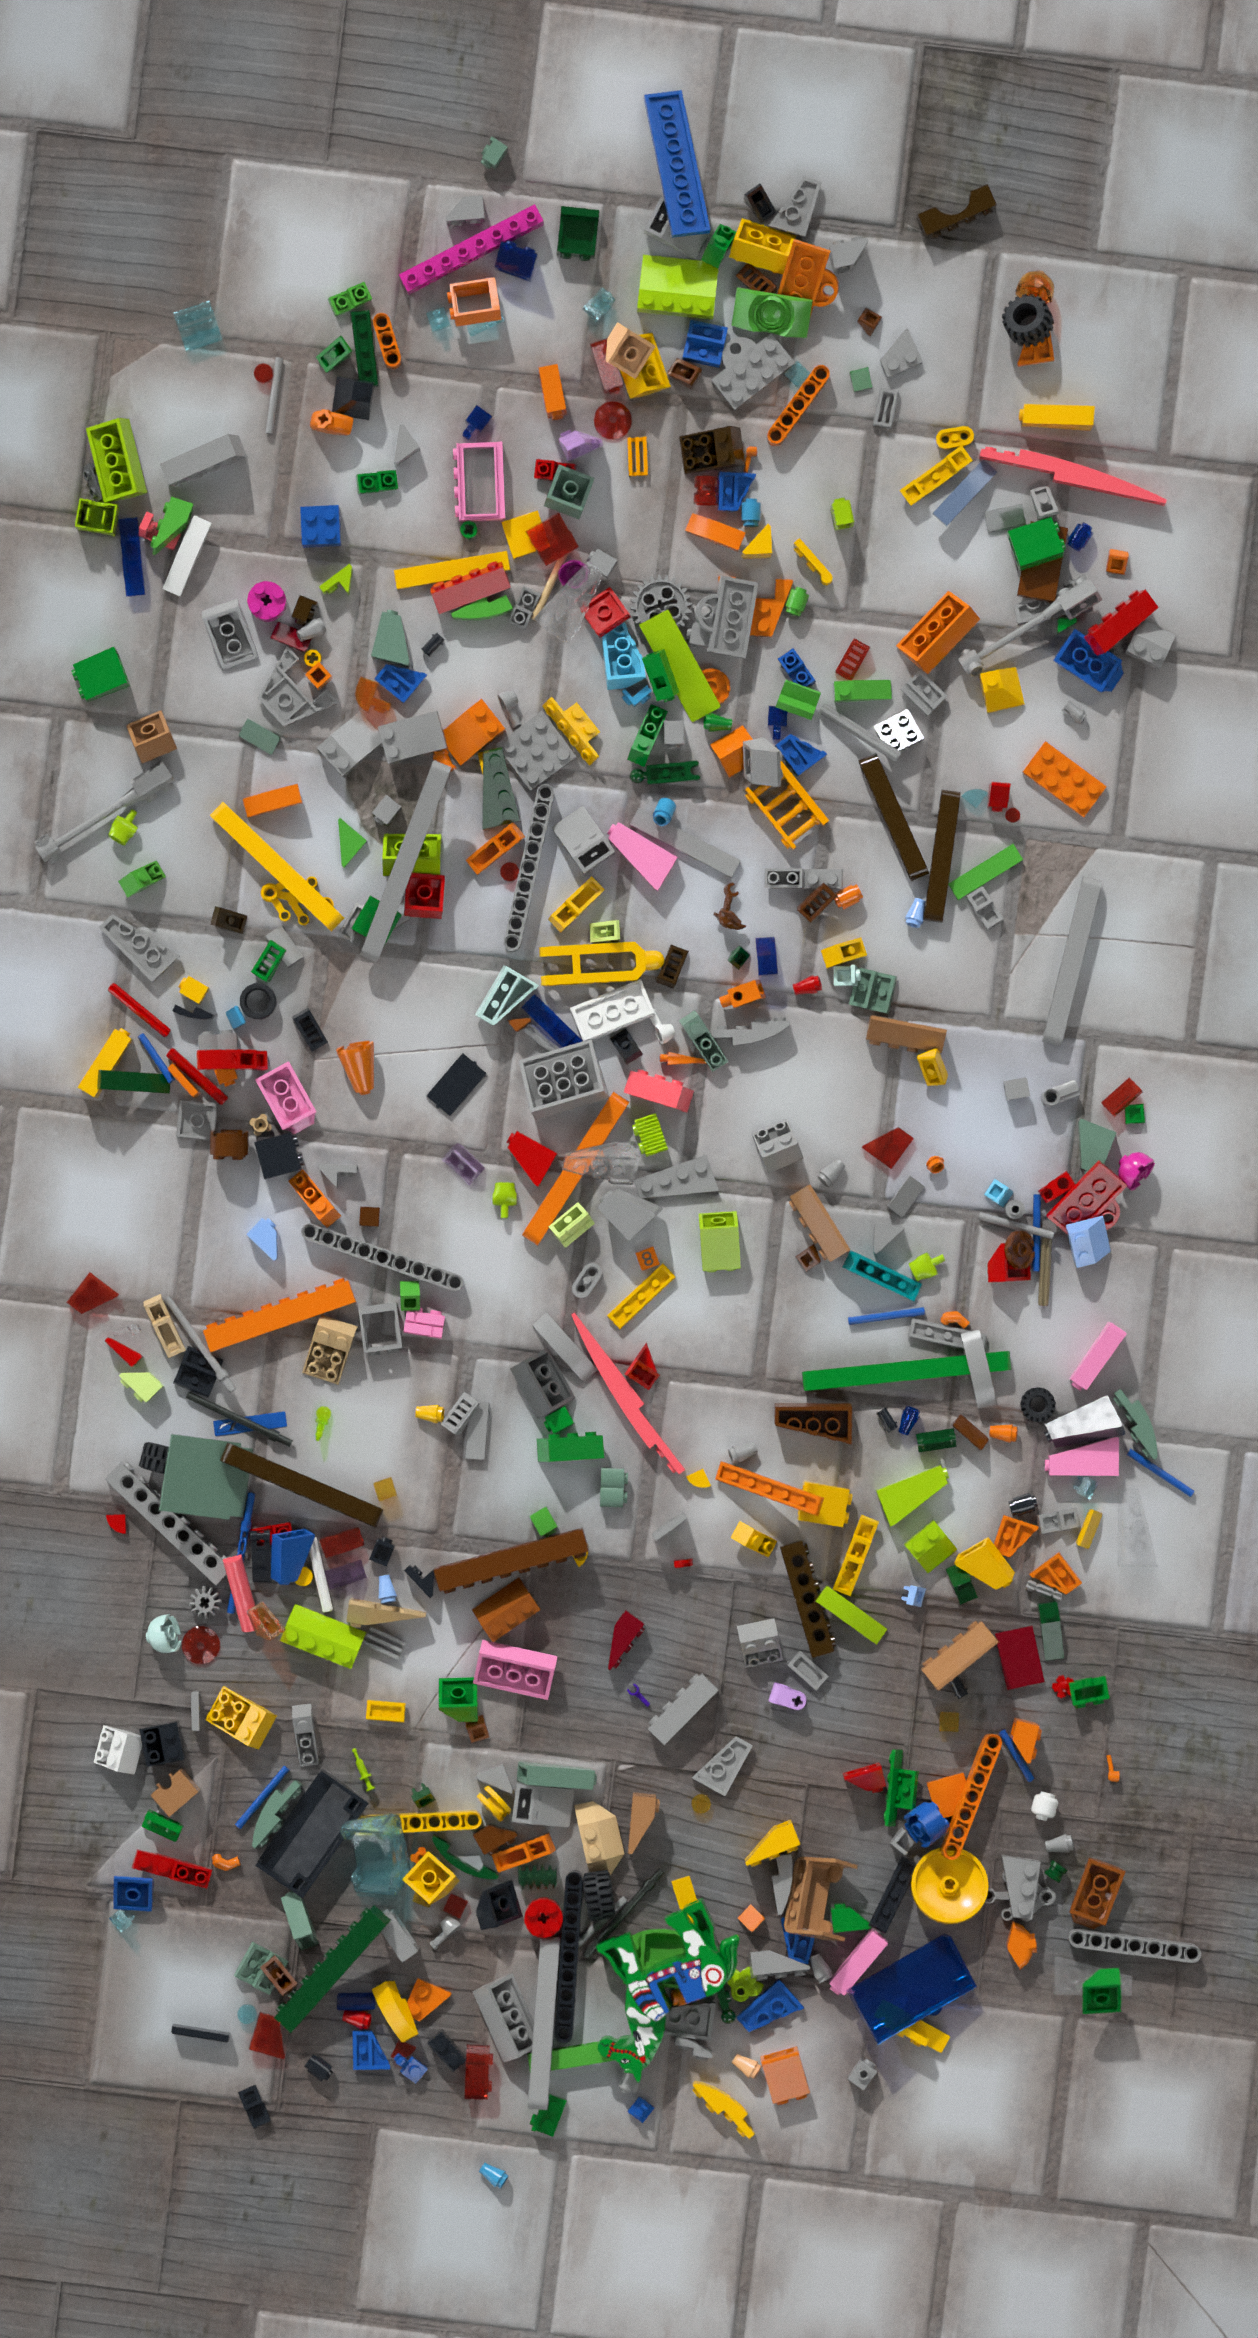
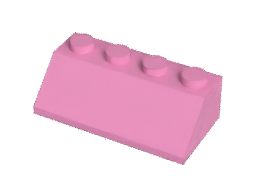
M482 1640L473 1684L548 1700L558 1656Z

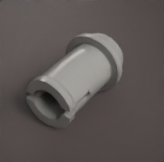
M1070 701L1062 709V711L1075 720V723L1081 724L1087 716L1084 710L1081 711Z

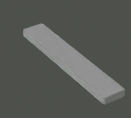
M638 808L630 823L636 829L731 878L741 861L669 823L665 826L657 825L653 821V815L641 808Z

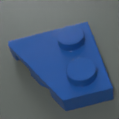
M719 472L717 511H738L756 474Z

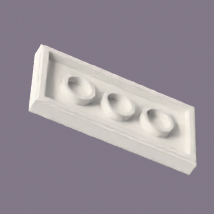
M641 979L570 1008L583 1041L590 1039L593 1041L655 1015Z

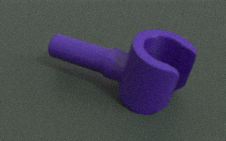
M633 1684L637 1688V1691L635 1693H631V1691L627 1689L630 1695L639 1698L646 1707L650 1705V1703L640 1693V1688L638 1685Z

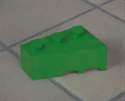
M596 1431L585 1432V1436H578V1433H567V1437H560V1434H549L548 1438H536L538 1462L604 1458L603 1435H597Z

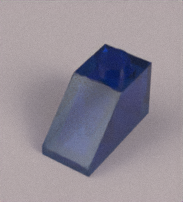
M775 937L755 938L758 976L778 975Z

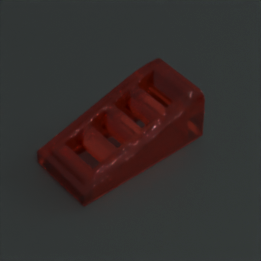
M854 638L835 673L848 681L853 680L870 647ZM856 646L863 650V654L853 649V647ZM850 652L860 657L859 661L849 656ZM846 659L856 664L855 668L845 663ZM842 666H844L853 672L849 674L841 668Z

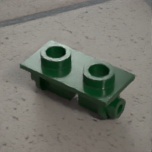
M954 1428L916 1434L919 1453L957 1447Z

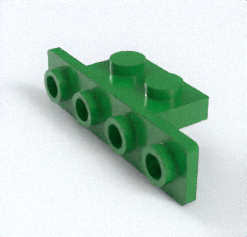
M893 1749L889 1756L890 1772L887 1776L889 1785L885 1796L887 1806L883 1817L886 1827L896 1826L898 1808L913 1810L916 1807L919 1771L901 1769L902 1749Z

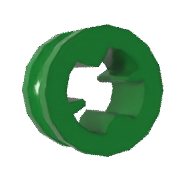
M472 521L464 522L460 528L462 536L467 539L474 538L478 532L476 524ZM469 525L470 527L472 525L474 527L472 529L473 534H465V526Z

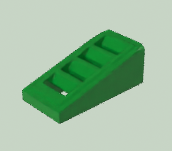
M270 940L251 972L263 981L270 982L287 950L273 940ZM273 947L280 952L279 955L271 951V948ZM268 954H270V955H272L273 957H275L276 960L273 961L272 959H270V958L268 957ZM265 960L271 963L272 966L270 967L267 964H265ZM261 967L267 969L268 973L261 970Z

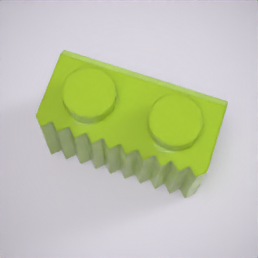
M845 498L835 499L830 509L832 522H834L833 526H835L834 529L837 531L853 527L854 517L850 500H845Z
M656 1113L634 1120L635 1124L632 1125L635 1136L639 1135L641 1143H638L641 1154L645 1153L646 1157L668 1150Z

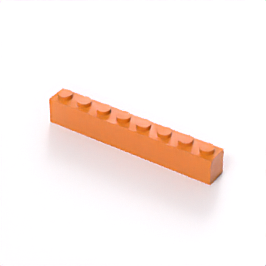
M344 1278L333 1281V1286L326 1287V1284L315 1287V1292L308 1293L307 1290L298 1293V1298L290 1300V1297L278 1300L280 1303L278 1305L272 1306L269 1303L260 1306L261 1310L255 1313L252 1309L243 1312V1317L236 1319L235 1316L224 1319L225 1323L218 1325L217 1322L206 1325L207 1329L203 1330L209 1350L213 1352L355 1303L356 1299L350 1281H345Z

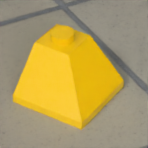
M1016 667L980 673L979 680L987 713L1025 705Z
M429 1851L402 1879L430 1905L447 1896L459 1883L456 1875Z

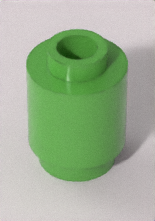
M796 587L795 590L791 589L785 606L787 607L785 612L800 617L809 598V595L806 594L807 590Z

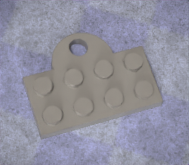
M772 333L758 344L749 338L738 337L730 340L724 347L722 361L725 369L711 379V381L735 411L792 367L795 362ZM733 344H737L741 347V351L738 354H732L730 347Z
M722 575L720 576L717 594L705 596L699 601L695 610V616L699 626L703 630L710 632L707 652L742 659L746 658L759 583ZM704 606L710 609L708 617H704L701 613V609Z

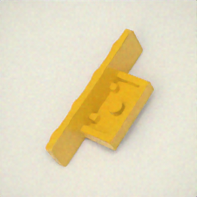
M553 697L549 698L542 705L546 714L553 719L558 729L564 733L570 744L580 753L582 759L588 765L593 764L599 758V755L589 744V741L600 733L599 729L577 702L563 711Z
M882 2000L874 2015L881 2021L891 2025V2028L894 2029V2034L902 2038L904 2035L911 2039L910 2042L918 2047L921 2045L926 2047L927 2045L942 2053L950 2039L948 2034L886 2000Z

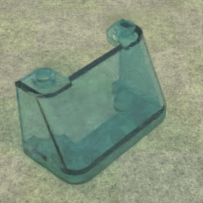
M388 1813L346 1821L341 1827V1835L345 1840L352 1839L358 1867L351 1875V1882L354 1885L355 1892L397 1896L405 1884L402 1879L410 1871L400 1816Z

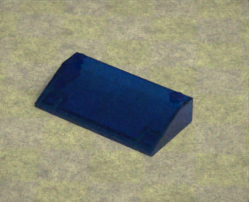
M944 1933L846 1991L876 2043L880 2044L977 1986L952 1937Z

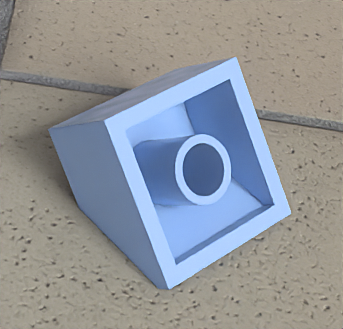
M1103 1216L1066 1225L1073 1261L1077 1268L1095 1264L1111 1252Z

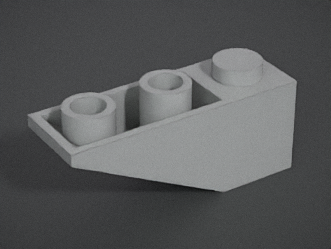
M311 1704L292 1706V1720L300 1767L318 1765L319 1760Z
M770 1950L750 1952L748 1955L751 1978H756L757 1981L766 1980L768 1976L774 1975L775 1978H785L787 1974L794 1973V1976L806 1975L805 1972L810 1970V1966Z

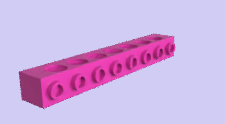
M534 204L399 274V278L407 294L410 295L544 225V220Z

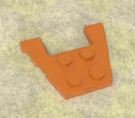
M776 579L775 599L756 598L750 636L772 637L793 580Z

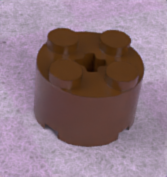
M221 1129V1133L217 1134L216 1130L210 1131V1155H213L215 1160H222L227 1156H232V1160H243L246 1158V1155H249V1131H245L243 1134L242 1130Z

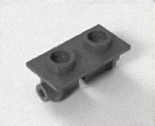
M88 463L83 468V476L88 481L90 497L95 502H99L103 497L95 464Z

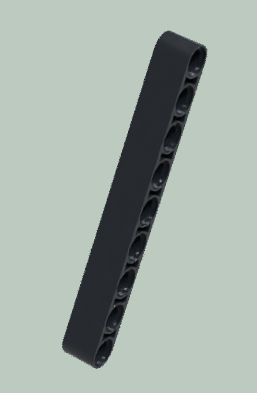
M578 1870L570 1871L565 1879L555 2037L560 2043L569 2042L574 2032L583 1897V1874ZM575 1874L580 1878V1882L572 1884L569 1877ZM576 1894L579 1900L575 1904L570 1903L568 1896ZM574 1913L577 1916V1921L574 1923L569 1922L567 1915ZM567 1933H574L576 1940L574 1942L567 1941L565 1937ZM566 1952H572L575 1956V1959L573 1961H567L564 1958V1954ZM565 1971L572 1972L573 1979L565 1980L563 1973ZM564 1990L570 1991L572 1998L569 2000L564 1999L562 1992ZM562 2010L570 2011L571 2017L568 2019L562 2018L560 2015ZM567 2029L570 2035L567 2038H562L559 2035V2031Z

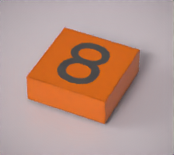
M654 1247L635 1253L642 1271L660 1264Z

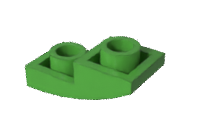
M365 282L347 288L346 291L328 298L335 317L372 300Z

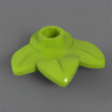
M746 1967L741 1972L736 1969L732 1978L727 1982L732 1988L731 1996L737 2002H744L749 1997L758 1996L764 1987V1984L757 1982L756 1978H751L750 1967ZM743 1989L744 1994L738 1995L737 1990Z

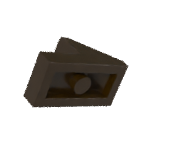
M215 906L210 925L243 934L248 916Z

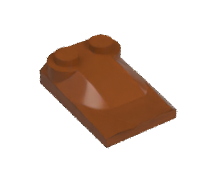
M1089 1857L1069 1910L1073 1922L1091 1929L1101 1925L1106 1926L1125 1875V1870Z

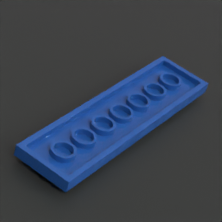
M682 90L645 94L644 103L672 238L708 234L711 230Z

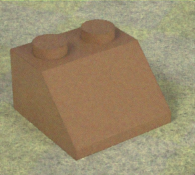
M162 710L126 725L142 764L177 749Z

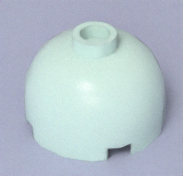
M170 1614L156 1617L150 1622L148 1632L146 1633V1640L156 1651L172 1653L179 1650L181 1641H178L177 1634L180 1635L181 1631L176 1618L170 1616Z

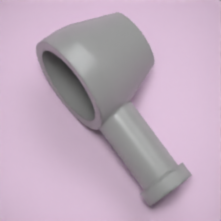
M510 691L499 694L497 696L499 703L504 711L507 712L513 724L512 726L520 725L522 722L519 721L513 709L519 702L515 692Z
M447 1916L440 1922L443 1932L430 1942V1945L435 1950L445 1939L461 1927V1924L456 1919Z

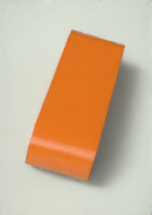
M378 313L373 319V325L385 365L389 369H397L400 367L402 360L390 318L385 313ZM385 319L387 320V325L379 327L377 326V321ZM385 337H390L393 341L391 345L386 346L382 343V340ZM389 356H397L398 361L395 364H390L387 361Z

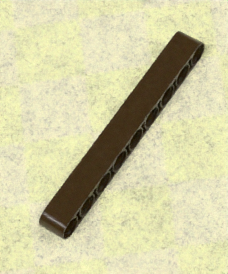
M227 1443L220 1461L372 1527H377L383 1513V1509L236 1445Z

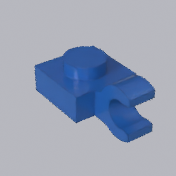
M399 2053L394 2057L396 2063L402 2067L400 2072L415 2084L428 2070L424 2064L413 2056L409 2060Z

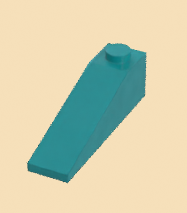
M851 1250L842 1267L912 1301H915L922 1286L921 1283Z

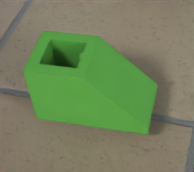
M156 860L130 872L118 882L126 896L131 897L159 882L166 876Z

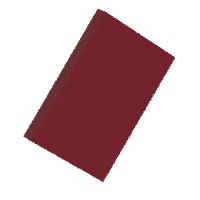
M1032 1625L995 1633L1007 1690L1045 1682Z

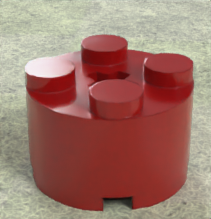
M538 1897L529 1903L525 1910L524 1922L532 1935L547 1938L560 1930L563 1912L555 1900L549 1897ZM541 1913H544L545 1916H549L545 1922H543L542 1919H539V1917H541Z

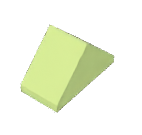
M619 920L589 923L590 943L620 941Z

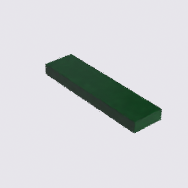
M370 310L351 312L358 379L375 382L374 387H379Z
M98 1070L97 1089L170 1094V1084L163 1074Z

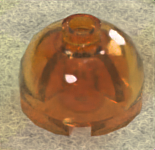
M1040 270L1030 271L1019 279L1015 294L1019 298L1022 297V294H1027V296L1034 294L1035 297H1041L1048 304V302L1051 303L1053 300L1054 283L1045 272Z

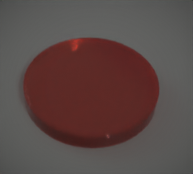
M1016 808L1008 809L1005 814L1006 820L1010 823L1017 822L1020 819L1019 810Z

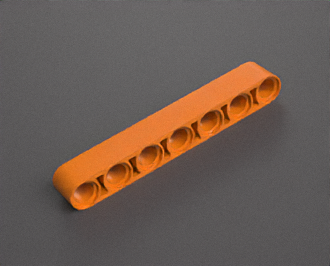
M986 1734L982 1738L949 1824L950 1826L941 1845V1855L946 1859L955 1860L961 1854L1002 1746V1739L998 1735ZM991 1737L996 1740V1745L993 1748L988 1746V1740ZM987 1755L989 1758V1763L986 1766H983L981 1764V1758ZM980 1773L982 1775V1781L979 1784H976L974 1782V1776ZM973 1791L975 1793V1799L974 1801L969 1802L967 1799V1795L969 1792ZM966 1809L969 1815L967 1819L962 1820L960 1813ZM959 1827L962 1831L961 1836L955 1838L953 1831ZM952 1845L955 1852L952 1856H948L946 1849Z

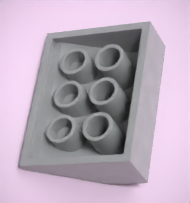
M592 1039L519 1060L530 1112L536 1120L609 1099Z

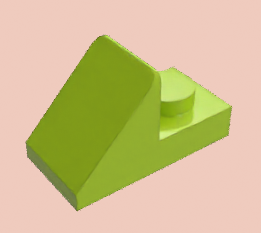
M348 564L321 584L319 588L323 594H332L338 589L337 585L341 584L349 595L353 571L352 566Z

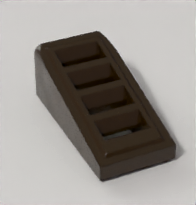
M671 944L656 982L674 989L689 951ZM671 953L682 956V959L672 956ZM671 960L673 962H676L679 964V966L669 963L668 961ZM666 967L677 971L676 974L668 970H665Z

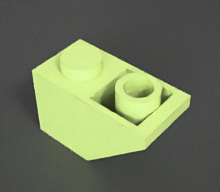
M124 1372L119 1375L122 1378L120 1382L127 1389L131 1387L135 1391L133 1395L140 1402H149L164 1386L151 1372Z

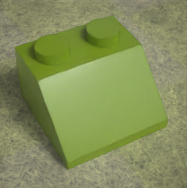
M934 1520L904 1543L905 1547L927 1573H930L957 1550Z

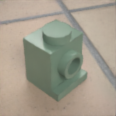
M491 136V145L487 144L481 153L483 157L480 163L488 169L491 167L496 169L507 153L508 147Z

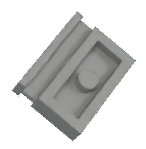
M921 669L900 689L927 716L947 697Z

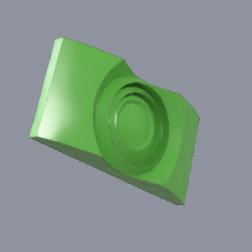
M737 288L732 326L752 332L774 333L783 337L807 338L813 300Z

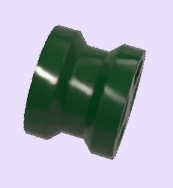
M1052 1860L1049 1869H1046L1044 1873L1060 1883L1062 1881L1061 1877L1068 1870Z

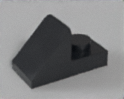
M626 1028L610 1038L626 1064L643 1055Z
M409 1565L404 1569L421 1590L431 1598L434 1593V1569L424 1578L421 1576L423 1572L416 1565L413 1567Z

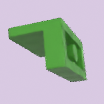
M785 680L776 708L812 720L821 692Z

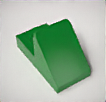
M341 335L317 355L316 359L327 373L343 360L350 358L352 350Z

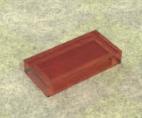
M1129 1077L1106 1097L1101 1104L1113 1117H1116L1143 1091Z

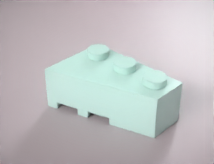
M503 966L475 1015L487 1023L495 1025L539 985L511 968Z

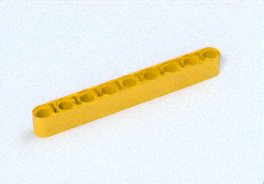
M224 802L212 812L210 816L331 932L341 923L344 917Z

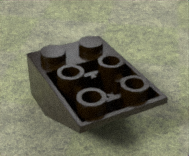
M727 426L679 436L684 474L730 469L745 465L740 427Z

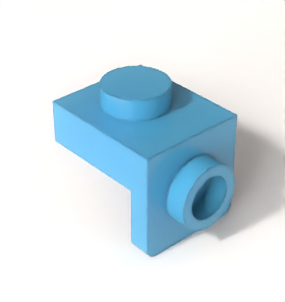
M646 685L632 697L624 689L622 691L624 695L622 699L628 706L632 704L635 707L640 702L642 704L646 703L651 698L652 690Z

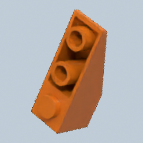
M303 1169L288 1181L326 1228L341 1217V1214Z

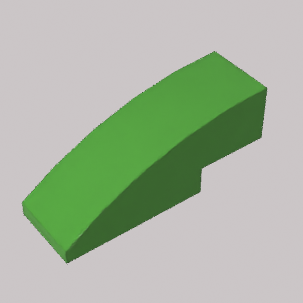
M506 595L490 603L484 597L451 613L453 619L483 620L511 612L513 608Z

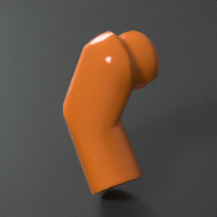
M215 1854L212 1857L214 1867L223 1871H228L241 1865L238 1856L229 1860L223 1859L221 1854Z

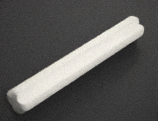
M315 1537L309 1554L322 1611L329 1612L333 1610L318 1541Z

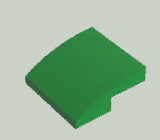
M371 895L368 897L351 927L352 930L364 937L368 935L380 901ZM398 911L395 915L386 942L402 916V914Z

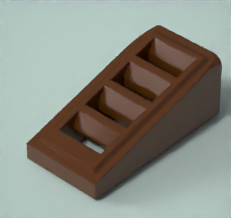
M748 263L735 275L750 290L760 291L767 285L768 288L764 292L772 293L777 287L758 269ZM749 269L752 271L746 278L742 277ZM756 274L758 277L752 283H749L748 281ZM761 279L763 282L755 288L754 285Z
M823 882L797 907V911L811 923L837 897V894ZM824 890L830 895V897H825L821 893V891ZM819 895L825 902L821 903L816 896ZM812 900L819 905L818 908L811 903ZM808 905L814 912L811 913L805 907Z

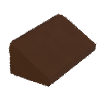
M959 1415L952 1423V1426L979 1450H982L989 1441V1438L963 1415Z

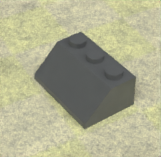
M549 1348L510 1368L537 1419L575 1399Z

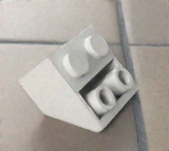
M103 1725L94 1763L117 1772L135 1774L142 1748L140 1735Z

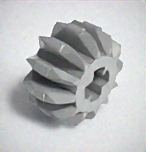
M203 1586L202 1593L197 1588L195 1592L198 1596L190 1595V1598L195 1601L189 1602V1605L196 1606L191 1612L194 1613L199 1610L198 1618L204 1612L205 1619H208V1612L212 1616L216 1615L213 1608L215 1610L221 1609V1607L215 1604L221 1603L222 1599L215 1600L219 1592L212 1595L213 1587H210L209 1591L206 1592V1586ZM205 1597V1599L208 1598L210 1600L208 1603L209 1607L201 1605L203 1602L201 1598Z

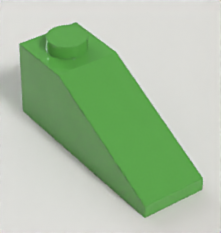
M891 680L834 681L833 683L834 703L892 699Z

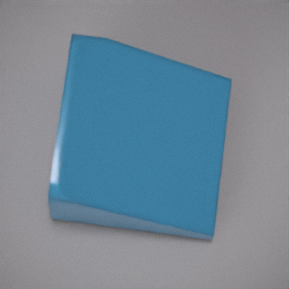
M234 1006L226 1012L233 1029L246 1024L238 1006Z

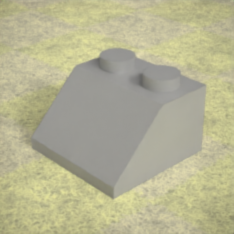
M1144 620L1137 626L1125 654L1159 670L1176 635Z

